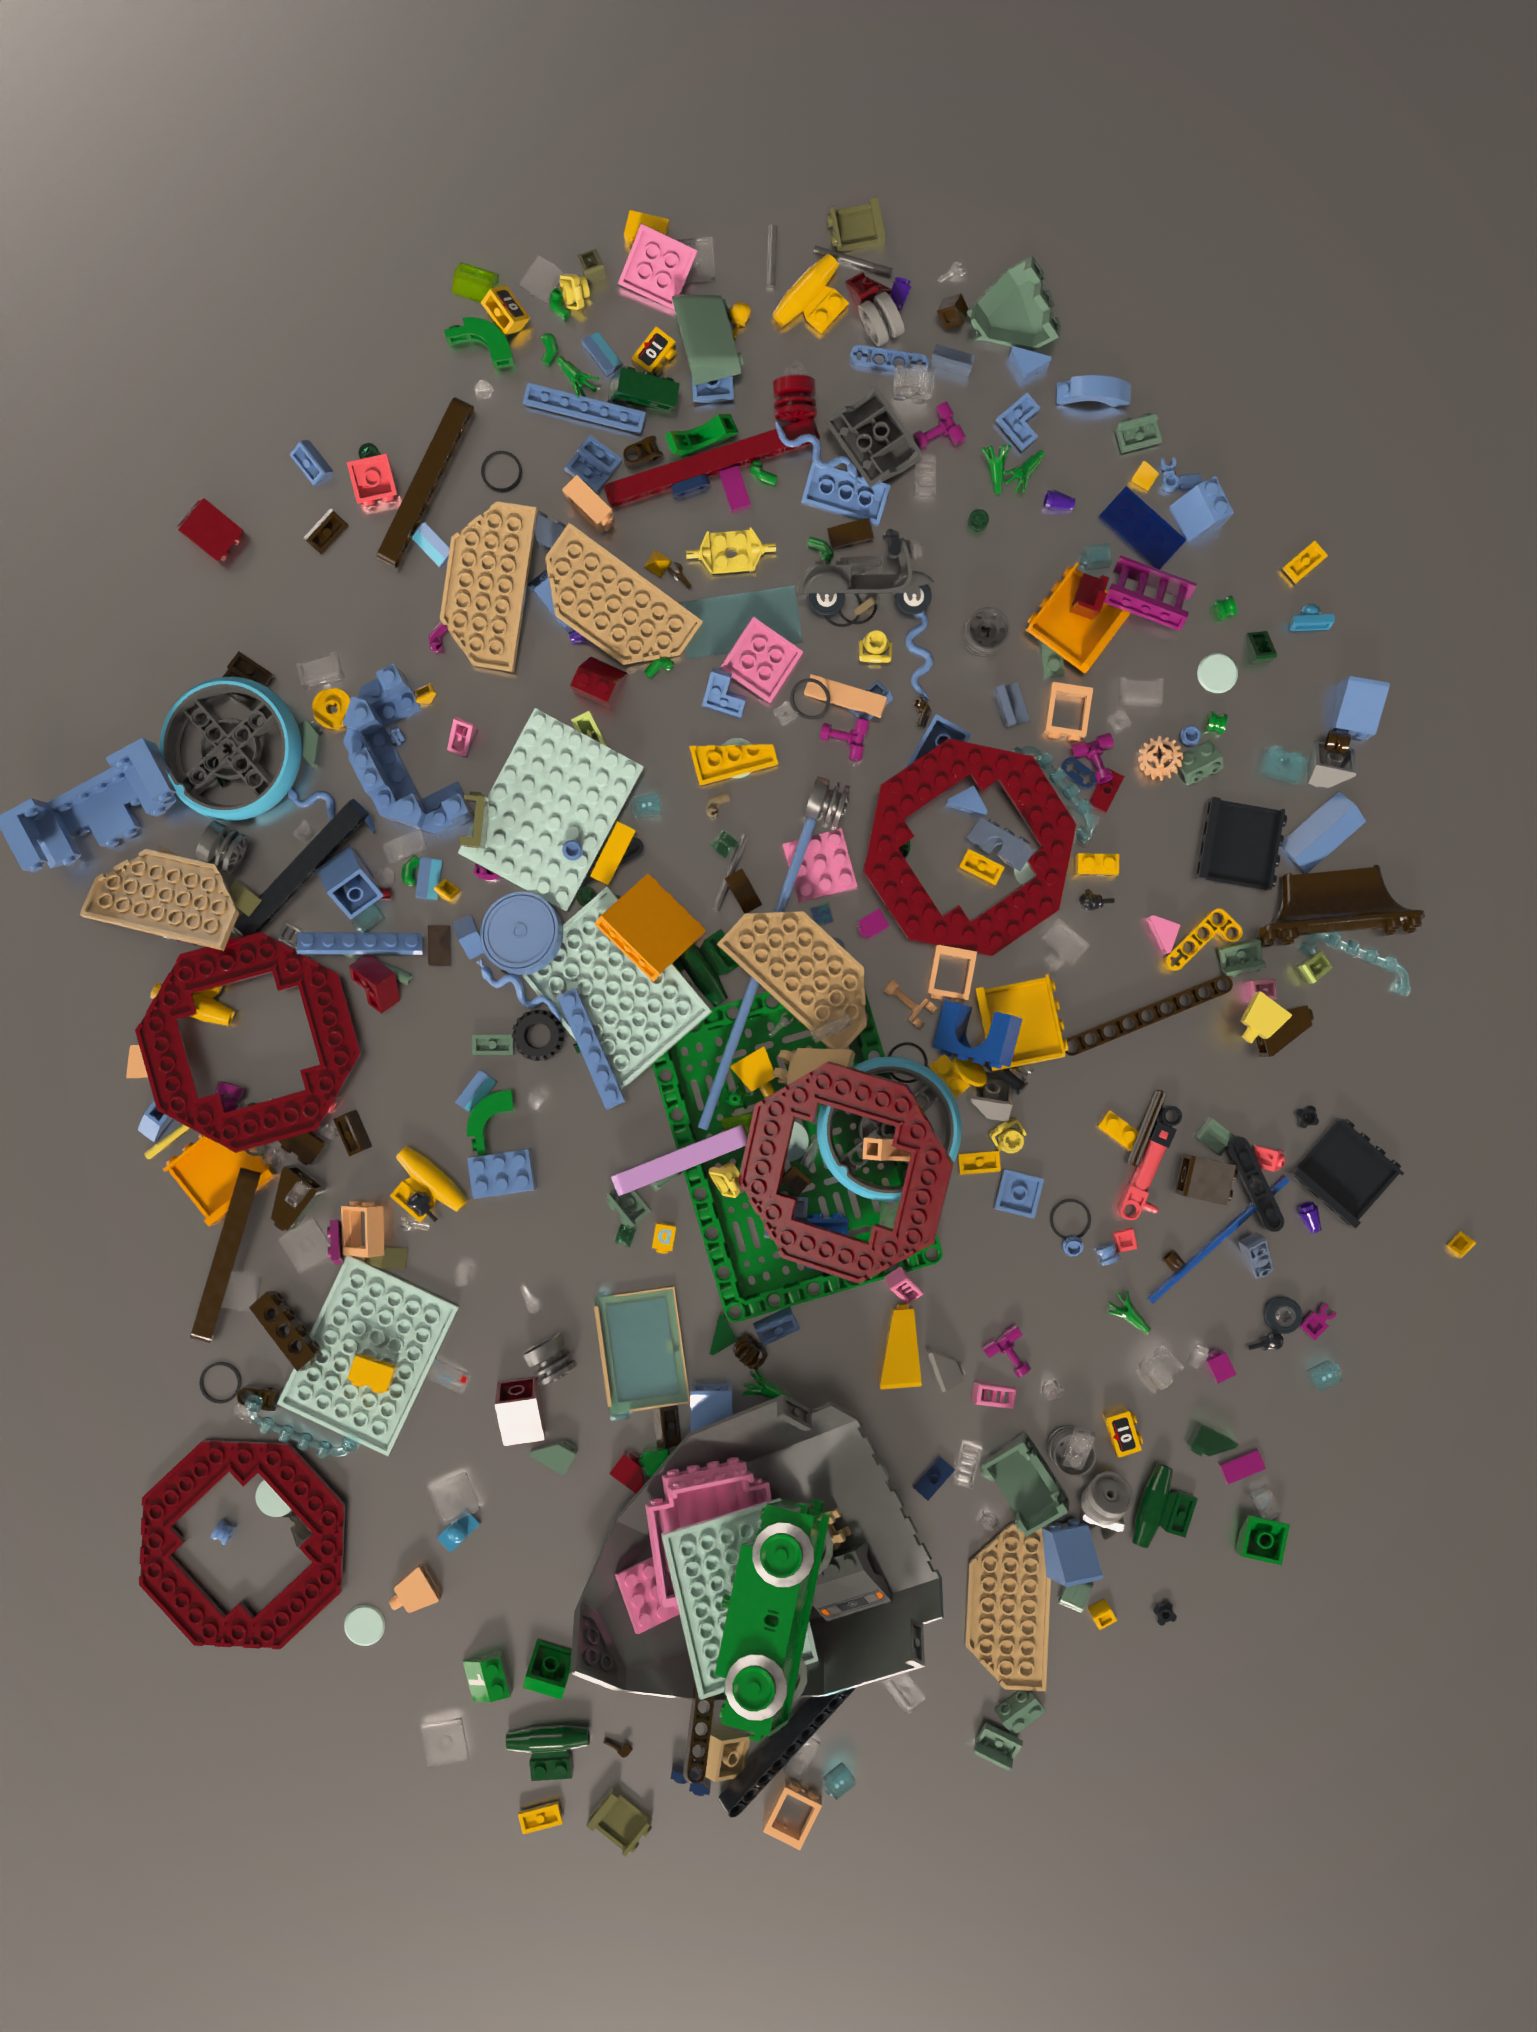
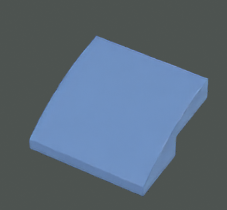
M589 435L580 445L575 456L565 466L564 471L572 477L577 475L598 494L622 462V458Z

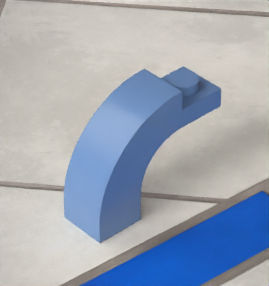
M1102 375L1074 376L1069 381L1057 383V403L1064 405L1080 401H1098L1111 407L1131 404V383L1120 378Z

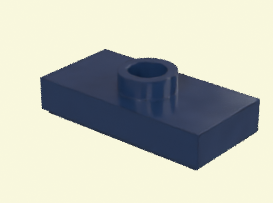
M938 1456L912 1487L929 1501L955 1469L942 1457Z

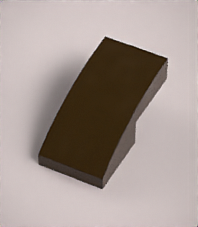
M869 518L827 528L832 549L850 544L856 545L874 539Z
M742 868L724 878L744 914L763 905Z

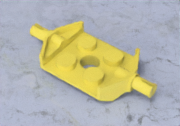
M752 528L750 530L709 533L707 531L698 550H686V558H699L710 574L755 571L764 552H776L775 543H761ZM734 548L737 554L735 557L729 558L725 554L726 550Z

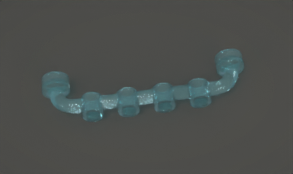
M1033 746L1015 747L1011 752L1033 755L1037 759L1038 765L1049 774L1052 782L1058 785L1064 796L1075 805L1077 812L1085 817L1087 826L1081 825L1075 830V834L1083 843L1092 838L1091 832L1095 827V818L1090 812L1093 806L1089 800L1084 799L1081 801L1077 796L1080 793L1079 788L1074 783L1068 785L1064 779L1067 777L1065 771L1060 767L1055 769L1051 765L1054 759L1050 753L1045 752L1042 754L1040 750Z
M1330 932L1329 935L1317 933L1309 937L1307 942L1301 943L1299 951L1310 956H1315L1318 947L1315 943L1322 941L1330 947L1343 950L1346 954L1362 958L1367 963L1376 964L1386 971L1397 973L1401 977V982L1395 983L1393 991L1404 996H1409L1412 987L1409 985V974L1403 967L1397 965L1398 959L1386 956V959L1378 957L1380 952L1375 949L1361 950L1359 949L1361 945L1359 942L1349 940L1347 944L1340 941L1342 936L1335 932Z
M250 1395L245 1402L249 1419L255 1424L260 1425L258 1430L262 1434L267 1435L272 1430L279 1433L278 1439L282 1442H289L291 1438L298 1441L297 1447L301 1450H308L309 1446L317 1449L316 1455L320 1458H326L328 1454L336 1457L345 1456L349 1452H354L359 1445L358 1442L344 1436L340 1444L342 1448L332 1447L330 1442H320L313 1439L309 1433L301 1434L296 1432L290 1425L282 1426L275 1423L270 1417L263 1418L258 1416L256 1412H259L263 1405V1400L259 1396Z

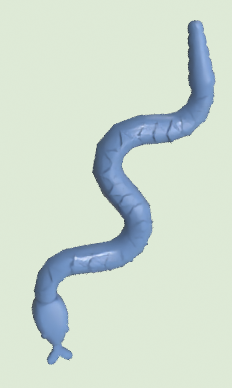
M775 422L779 438L787 447L793 448L805 442H811L813 444L812 460L815 466L822 470H829L844 463L847 465L849 476L855 480L854 486H857V483L861 484L857 480V467L849 458L838 456L828 462H823L820 459L821 444L815 435L804 434L794 440H789L786 438V434L779 422Z
M925 611L920 614H916L921 617L922 621L907 633L905 641L906 646L911 652L925 657V663L912 673L911 682L914 689L923 698L929 700V696L922 686L918 684V678L929 671L933 666L934 659L930 651L913 642L914 637L925 630L928 625V617Z
M291 787L288 791V797L299 807H308L318 799H324L326 801L328 819L331 821L335 816L334 799L330 793L324 790L316 791L305 800H300L295 788ZM368 816L364 822L371 832L374 833V826Z
M482 959L476 961L481 966L482 977L493 987H502L508 982H512L515 985L517 998L524 1007L531 1009L544 1002L558 1020L561 1019L555 1004L550 998L539 995L530 1001L525 997L523 984L517 976L506 974L496 981L492 978L493 975L489 967L482 964Z

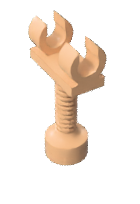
M894 979L883 990L888 996L895 995L901 1002L911 1008L913 1013L907 1020L919 1030L925 1025L924 1022L916 1017L921 1009L924 1007L932 1014L938 1009L927 998H924L919 1005L913 1002L912 999L899 990V983Z

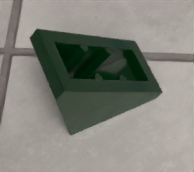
M1267 631L1247 633L1250 665L1270 663L1277 657V652Z
M720 1312L709 1355H715L738 1341L737 1334L722 1312Z

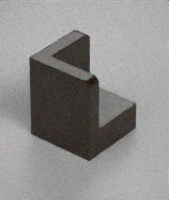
M962 293L943 299L937 309V313L946 329L963 323L969 309Z
M793 1164L784 1174L781 1182L796 1195H800L812 1183V1180Z

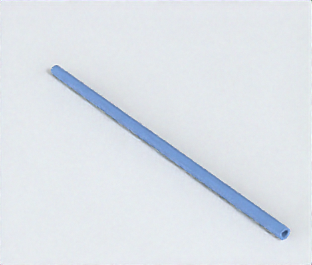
M806 819L774 912H785L817 822L814 819ZM753 977L749 980L698 1125L699 1128L708 1130L759 983Z

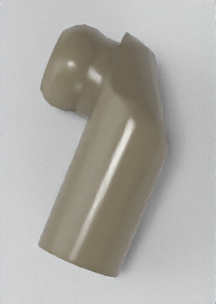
M727 791L709 798L706 806V814L709 817H716L720 805L730 801Z

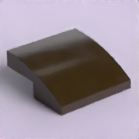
M240 651L237 652L228 664V670L223 675V677L250 679L266 687L273 676L271 672ZM225 693L249 710H252L258 701L251 696L241 693Z

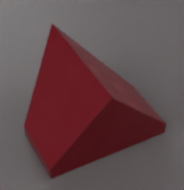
M864 272L845 281L857 306L865 301L874 303V296L882 292H886L888 295L892 292L891 288L868 278V276L866 277Z

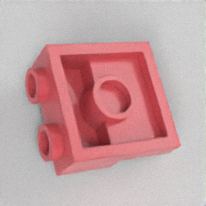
M387 453L347 462L357 504L363 503V507L374 505L377 499H383V502L395 500L394 496L399 495Z

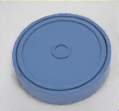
M525 891L513 892L498 899L486 912L480 929L481 945L487 958L502 970L516 975L532 974L545 968L558 954L563 940L562 920L553 905L541 896Z

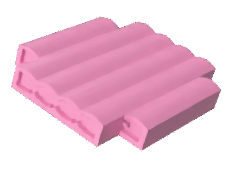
M739 1457L728 1458L727 1462L719 1464V1461H711L702 1468H699V1465L688 1466L687 1470L679 1472V1469L668 1470L666 1475H662L665 1501H663V1498H656L650 1500V1503L645 1505L659 1604L663 1608L676 1606L677 1601L661 1536L662 1533L772 1500L769 1482L762 1480L761 1477L753 1478V1473L747 1471L746 1462L739 1460Z

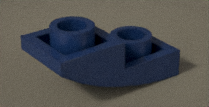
M673 1764L670 1779L679 1784H686L687 1781L683 1776L684 1767ZM690 1770V1777L693 1780L697 1779L699 1774ZM704 1778L700 1783H690L689 1791L697 1796L709 1795L711 1784Z

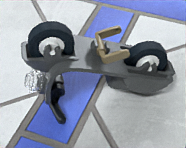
M887 529L883 534V539L890 540L888 548L890 557H899L900 573L852 575V565H848V561H836V565H828V561H815V565H811L801 577L797 594L808 595L809 604L812 609L822 615H831L839 611L844 604L845 594H868L865 597V602L854 610L855 615H860L875 603L879 605L880 597L878 594H895L896 604L900 610L906 614L916 615L925 611L930 605L932 593L928 584L934 583V581L923 572L912 571L911 559L918 561V556H922V544H918V540L910 542V539L899 538L898 531Z

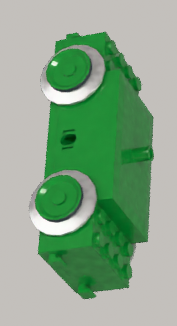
M786 1499L766 1504V1507H763L760 1520L763 1521L761 1529L757 1531L756 1540L741 1544L731 1596L724 1594L721 1608H727L728 1612L714 1675L726 1678L724 1689L726 1701L721 1706L719 1716L722 1717L721 1724L755 1733L749 1736V1739L761 1742L764 1736L769 1737L788 1724L792 1702L803 1693L807 1684V1667L802 1653L818 1575L829 1565L833 1556V1541L828 1530L831 1510L823 1509L824 1501L811 1499L810 1503L815 1504L814 1506Z

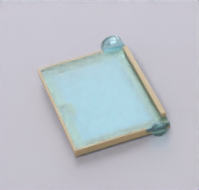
M675 1286L610 1295L609 1292L597 1293V1297L593 1298L610 1421L631 1418V1411L690 1403Z

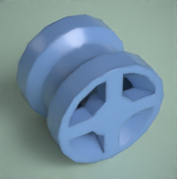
M1110 1243L1096 1249L1097 1254L1101 1257L1100 1262L1102 1266L1112 1264L1121 1259L1120 1255L1116 1253L1115 1243Z
M221 1519L210 1538L213 1540L218 1539L221 1541V1544L226 1545L236 1527L226 1525L225 1521Z

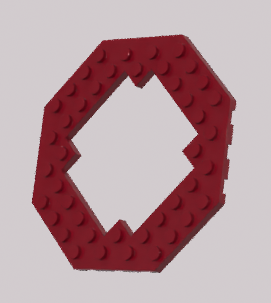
M946 739L880 784L863 872L908 940L965 949L993 956L1060 909L1076 823L1033 756L954 739ZM969 774L980 791L997 780L999 781L1041 847L1027 861L1035 876L972 920L968 919L960 905L941 915L898 849L915 837L904 819Z
M262 932L229 940L224 951L204 947L180 954L171 972L168 973L162 983L158 994L148 1007L144 1018L135 1029L157 1110L235 1153L318 1130L361 1055L339 975L308 957L297 954V951ZM273 972L278 992L294 987L299 988L320 1065L300 1070L305 1087L304 1091L225 1112L220 1093L199 1098L178 1019L198 1014L192 994Z
M828 1061L755 1104L738 1183L748 1195L751 1206L756 1214H759L764 1223L765 1230L771 1240H774L779 1249L778 1252L783 1259L861 1283L935 1242L954 1162L907 1084ZM819 1103L896 1126L892 1147L911 1152L894 1228L875 1223L872 1227L869 1242L793 1218L798 1198L779 1193L795 1117L814 1122Z
M203 1440L142 1497L143 1517L141 1518L142 1546L140 1547L139 1564H141V1573L139 1576V1586L194 1646L215 1645V1647L239 1646L243 1648L281 1649L342 1592L345 1503L290 1443ZM229 1472L243 1487L259 1474L313 1533L299 1547L312 1564L256 1616L242 1602L225 1615L172 1556L185 1542V1539L175 1530L173 1525Z

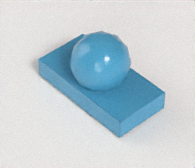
M1313 603L1306 604L1301 609V615L1293 616L1291 619L1289 631L1329 630L1335 622V615H1321L1319 606Z
M466 1508L437 1539L451 1553L481 1522Z

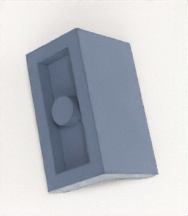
M936 344L930 366L969 377L975 355Z
M1018 682L1007 686L1004 684L996 686L994 691L1006 729L1029 722L1030 718Z

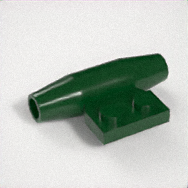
M722 929L706 938L700 948L693 943L678 957L680 964L697 989L714 1007L728 998L718 975L728 974L740 966L717 945L725 936Z
M1156 1465L1146 1484L1138 1508L1132 1543L1143 1548L1149 1547L1159 1526L1168 1533L1186 1538L1198 1500L1195 1496L1179 1491L1170 1493L1173 1469L1168 1466Z
M568 1725L529 1727L506 1734L507 1750L532 1753L529 1761L531 1781L572 1779V1760L567 1750L590 1744L589 1728Z

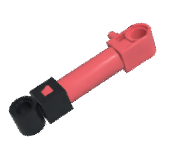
M1166 1105L1161 1109L1158 1117L1160 1122H1156L1141 1162L1137 1166L1130 1184H1127L1119 1201L1117 1210L1124 1219H1137L1142 1209L1157 1213L1159 1210L1154 1204L1146 1201L1149 1195L1147 1192L1166 1148L1170 1147L1177 1131L1172 1126L1178 1125L1182 1120V1112L1176 1106ZM1169 1110L1174 1112V1119L1172 1121L1166 1119V1113ZM1128 1204H1132L1134 1207L1130 1215L1125 1213V1207Z

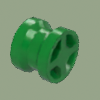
M1231 595L1227 596L1224 600L1218 599L1214 601L1215 612L1220 620L1225 619L1228 615H1237V606Z
M1210 711L1206 723V731L1211 732L1214 730L1218 734H1223L1228 715L1224 713L1219 715L1215 711Z

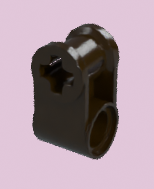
M656 436L646 437L639 442L627 446L623 452L624 464L630 469H635L662 458L663 452L657 446ZM634 453L638 458L636 460H629L627 456Z
M248 1384L238 1392L237 1400L243 1406L265 1411H276L275 1401L280 1390L274 1387ZM248 1390L252 1393V1400L244 1397V1391Z

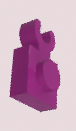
M1326 1303L1320 1306L1318 1314L1311 1311L1300 1324V1327L1314 1341L1329 1327L1325 1321L1333 1319L1337 1314L1335 1311H1331L1330 1314L1326 1315L1325 1310L1329 1306Z

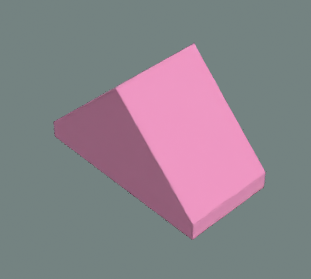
M454 717L447 750L467 757L478 728L470 722Z
M1154 915L1147 917L1146 920L1163 955L1170 953L1180 924Z
M1275 979L1243 982L1245 1003L1250 1002L1254 993L1261 991L1272 1000L1278 999Z

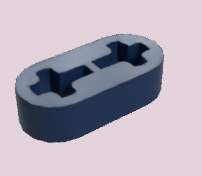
M703 474L672 485L671 489L674 497L679 498L704 490L711 484L708 475Z
M1069 757L1062 762L1061 772L1079 787L1089 789L1096 783L1095 773L1077 759ZM1071 762L1074 763L1075 765L1073 766V768L1077 770L1078 773L1074 772L1073 770L1068 772L1066 770L1067 765L1065 764H1070ZM1081 773L1083 776L1090 775L1089 780L1091 784L1089 782L1084 784V779L1079 774Z

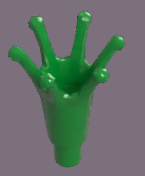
M562 356L557 358L556 362L562 367V371L574 386L576 397H579L578 389L582 396L586 397L582 384L587 385L593 391L596 390V387L592 386L586 379L599 380V377L582 372Z
M1005 444L1001 446L998 458L995 457L993 446L990 445L986 449L981 447L990 465L994 493L1003 492V471L1007 454L1012 448L1011 445H1008L1007 448Z
M1039 450L1021 465L1011 470L1003 471V474H1014L1005 480L1006 484L1016 477L1020 479L1014 492H1018L1023 482L1022 491L1026 492L1027 482L1040 464V460L1045 456L1044 451Z
M740 1083L737 1084L736 1090L733 1091L729 1090L728 1087L724 1088L728 1092V1097L725 1100H721V1103L728 1102L732 1106L731 1113H734L736 1106H742L744 1109L748 1108L743 1101L751 1093L743 1094L740 1091Z
M1129 1291L1125 1292L1127 1297L1125 1300L1121 1293H1117L1124 1306L1120 1308L1109 1302L1108 1306L1116 1310H1108L1107 1313L1122 1317L1137 1329L1140 1328L1145 1334L1149 1333L1151 1328L1145 1323V1319L1132 1304Z
M759 1369L755 1370L760 1378L753 1371H750V1375L758 1382L757 1386L744 1383V1387L752 1389H748V1392H743V1396L761 1395L774 1399L785 1395L791 1398L790 1395L783 1393V1390L768 1382L761 1375Z

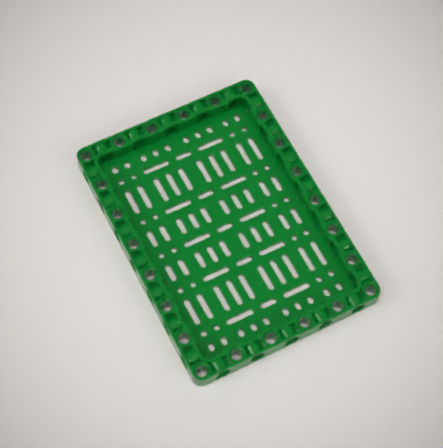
M866 990L865 1013L868 1015L867 1026L849 1045L850 1050H853L855 1053L853 1066L869 1060L868 1055L871 1051H877L879 1057H885ZM765 992L755 995L736 1051L745 1049L747 1053L744 1056L732 1059L731 1065L755 1052L756 1045L769 1041L774 1043L773 1047L766 1049L773 1070L779 1068L777 1055L780 1054V1050L792 1052L793 1050L797 1051V1048H806L807 1046H811L813 1049H827V1047L814 1034L789 1043H783V1037L809 1029L801 1022H798L797 1018L779 1001L775 1007L768 1006L766 1000L771 994ZM743 999L710 1008L713 1012L700 1022L698 1029L688 1032L652 1064L677 1150L706 1139L707 1134H712V1136L719 1134L723 1129L729 1130L741 1124H746L748 1131L750 1129L753 1111L732 1116V1106L728 1102L721 1103V1100H725L728 1097V1092L724 1090L725 1087L729 1089L727 1079H725L718 1099L719 1105L715 1107L708 1130L699 1128L698 1125L703 1110L698 1109L691 1086V1080H696L705 1108L709 1096L705 1077L710 1075L714 1082L720 1063L716 1062V1057L724 1054L736 1018L728 1017L727 1011L731 1007H736L739 1010ZM783 1018H787L789 1021L787 1027H784L782 1024ZM769 1022L774 1024L773 1031L768 1030L767 1024ZM746 1029H750L752 1032L750 1038L745 1035ZM717 1037L722 1039L723 1044L721 1046L716 1045L715 1040ZM697 1043H701V1044H702V1046H703V1051H702V1052H698V1051H697V1049H696V1044H697ZM683 1047H686L688 1050L687 1056L682 1055L681 1049ZM702 1061L707 1062L706 1067L701 1066ZM691 1065L693 1069L692 1071H687L686 1067ZM730 1067L729 1070L732 1073L735 1087L737 1088V1084L740 1083V1091L746 1094L744 1083ZM664 1069H668L672 1073V1077L668 1081L661 1078V1072ZM890 1072L874 1074L892 1080ZM779 1077L769 1081L775 1092L787 1086L784 1083L778 1082ZM757 1088L753 1091L752 1096L744 1098L743 1103L749 1106L765 1098L760 1089ZM819 1103V1107H818V1111H817V1116H816L817 1119H818V1113H819V1110H820L821 1103ZM736 1106L734 1110L742 1108V1106ZM676 1108L683 1111V1118L680 1120H676L672 1116V1112ZM836 1108L833 1129L839 1127L842 1129V1132L833 1135L835 1145H841L845 1155L855 1146V1139H860L858 1126L861 1116L853 1113L846 1114L844 1110ZM719 1114L723 1116L721 1121L717 1120V1115ZM801 1119L803 1127L808 1134V1147L799 1159L789 1162L791 1167L794 1164L812 1180L815 1188L796 1195L781 1182L779 1193L786 1191L788 1196L808 1198L807 1217H811V1213H822L818 1198L823 1196L831 1217V1213H838L833 1198V1193L838 1192L845 1215L849 1219L848 1231L867 1225L870 1226V1231L852 1236L867 1242L870 1240L872 1227L875 1223L879 1224V1222L883 1221L885 1222V1227L893 1229L895 1224L893 1219L897 1215L900 1201H895L894 1208H890L888 1202L879 1201L881 1211L876 1213L871 1199L855 1193L861 1212V1217L857 1219L848 1195V1188L840 1182L830 1185L824 1184L825 1179L834 1177L829 1169L824 1167L818 1140H811V1136L817 1134V1124ZM852 1123L856 1124L855 1129L850 1128ZM886 1124L884 1126L886 1129L884 1130L885 1134L888 1132L892 1134L895 1126ZM746 1146L683 1170L726 1318L731 1322H740L883 1280L886 1275L894 1271L887 1268L861 1283H856L814 1268H807V1266H804L803 1270H799L795 1262L783 1259L782 1257L774 1258L773 1254L778 1252L779 1249L773 1239L764 1238V1223L751 1206L746 1192L744 1191L743 1194L739 1193L736 1198H725L709 1175V1169L715 1167L716 1163H720L723 1166L729 1163L730 1159L736 1160L734 1165L740 1172ZM857 1151L852 1154V1159L855 1162L862 1161ZM806 1153L812 1154L816 1167L814 1173H811L805 1157ZM868 1160L854 1174L867 1182L877 1185H883L882 1179L887 1178L890 1186L904 1184L903 1173L908 1169V1165L905 1161ZM879 1163H883V1169H878ZM865 1167L869 1168L867 1174L863 1173ZM702 1187L706 1190L704 1198H698L695 1195L697 1188ZM744 1203L749 1204L747 1209L743 1208ZM729 1207L734 1208L733 1213L728 1212ZM749 1217L753 1218L760 1241L759 1248H755L747 1223ZM733 1222H738L746 1248L745 1252H740L732 1226ZM709 1227H715L718 1230V1235L716 1237H709L706 1230ZM936 1234L935 1242L932 1245L899 1261L897 1268L902 1267L906 1272H910L940 1262L943 1253L938 1235ZM935 1248L937 1255L934 1258H928L926 1256L928 1249ZM759 1257H764L765 1261L761 1263L758 1259ZM745 1261L750 1262L749 1267L744 1266ZM722 1266L729 1269L730 1273L726 1277H722L718 1273V1269ZM784 1266L789 1268L790 1272L787 1275L783 1273L782 1268ZM764 1272H768V1273H769V1275H770V1279H769V1280H764V1278H763V1273H764ZM753 1276L755 1279V1284L753 1285L749 1284L748 1277ZM811 1283H817L820 1288L818 1292L811 1293L808 1290V1286ZM776 1294L780 1297V1302L778 1304H771L769 1297ZM732 1306H738L741 1309V1313L738 1316L730 1314L729 1309Z

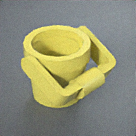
M576 274L559 275L560 289L566 308L574 310L583 308L585 306L584 299L590 297L586 277H578Z
M871 631L864 637V640L859 641V660L870 663L891 662L892 641H888L887 636L881 631ZM889 647V656H886L885 653Z
M1016 1117L1009 1119L1008 1122L1001 1123L989 1133L997 1150L1000 1152L1002 1149L1007 1153H1016L1022 1149L1024 1136L1027 1135ZM1014 1124H1017V1126L1019 1127V1129H1017V1128H1015V1127H1011V1126L1014 1125ZM996 1135H998V1143L995 1139Z
M732 1161L719 1168L712 1167L709 1169L711 1179L723 1196L736 1198L739 1195L740 1189L737 1182L740 1172Z

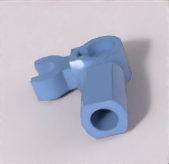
M1172 458L1171 466H1167L1164 459L1161 460L1160 468L1164 472L1162 473V489L1165 492H1173L1176 488L1192 489L1202 483L1201 473L1185 474L1177 477L1176 471H1174L1176 466L1175 458Z

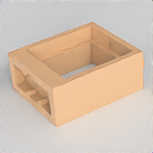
M576 475L562 489L566 501L600 534L603 531H609L614 525L613 521L615 520L612 509Z
M1052 682L1049 689L1043 733L1048 734L1049 738L1059 739L1060 736L1068 737L1069 741L1080 742V739H1084L1087 734L1093 688ZM1056 694L1085 699L1080 730L1051 726Z
M935 945L927 987V994H931L930 998L943 1000V997H949L951 1002L963 1004V1000L967 1001L969 999L977 952ZM940 955L969 960L963 994L934 989Z
M350 1201L349 1205L341 1206L342 1255L367 1258L384 1256L383 1206H377L375 1202ZM361 1211L365 1212L366 1246L362 1245Z
M785 1780L763 1823V1832L800 1850L822 1807V1798L812 1790L808 1792L802 1789L801 1785L794 1781L788 1782ZM787 1794L813 1807L801 1833L774 1821Z

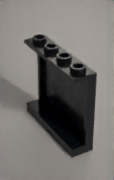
M1218 797L1209 798L1195 879L1261 891L1272 890L1277 881V875H1274L1275 868L1280 863L1278 851L1279 847H1282L1284 835H1281L1282 827H1285L1287 822L1285 809L1276 810L1224 801Z
M1337 1118L1289 1174L1349 1227L1356 1229L1361 1223L1359 1219L1398 1175L1403 1176L1404 1172L1400 1170L1401 1165L1393 1159L1389 1160L1384 1156L1386 1152L1377 1145L1374 1147L1369 1142L1371 1139L1363 1132L1358 1133L1354 1129L1355 1125L1347 1118Z

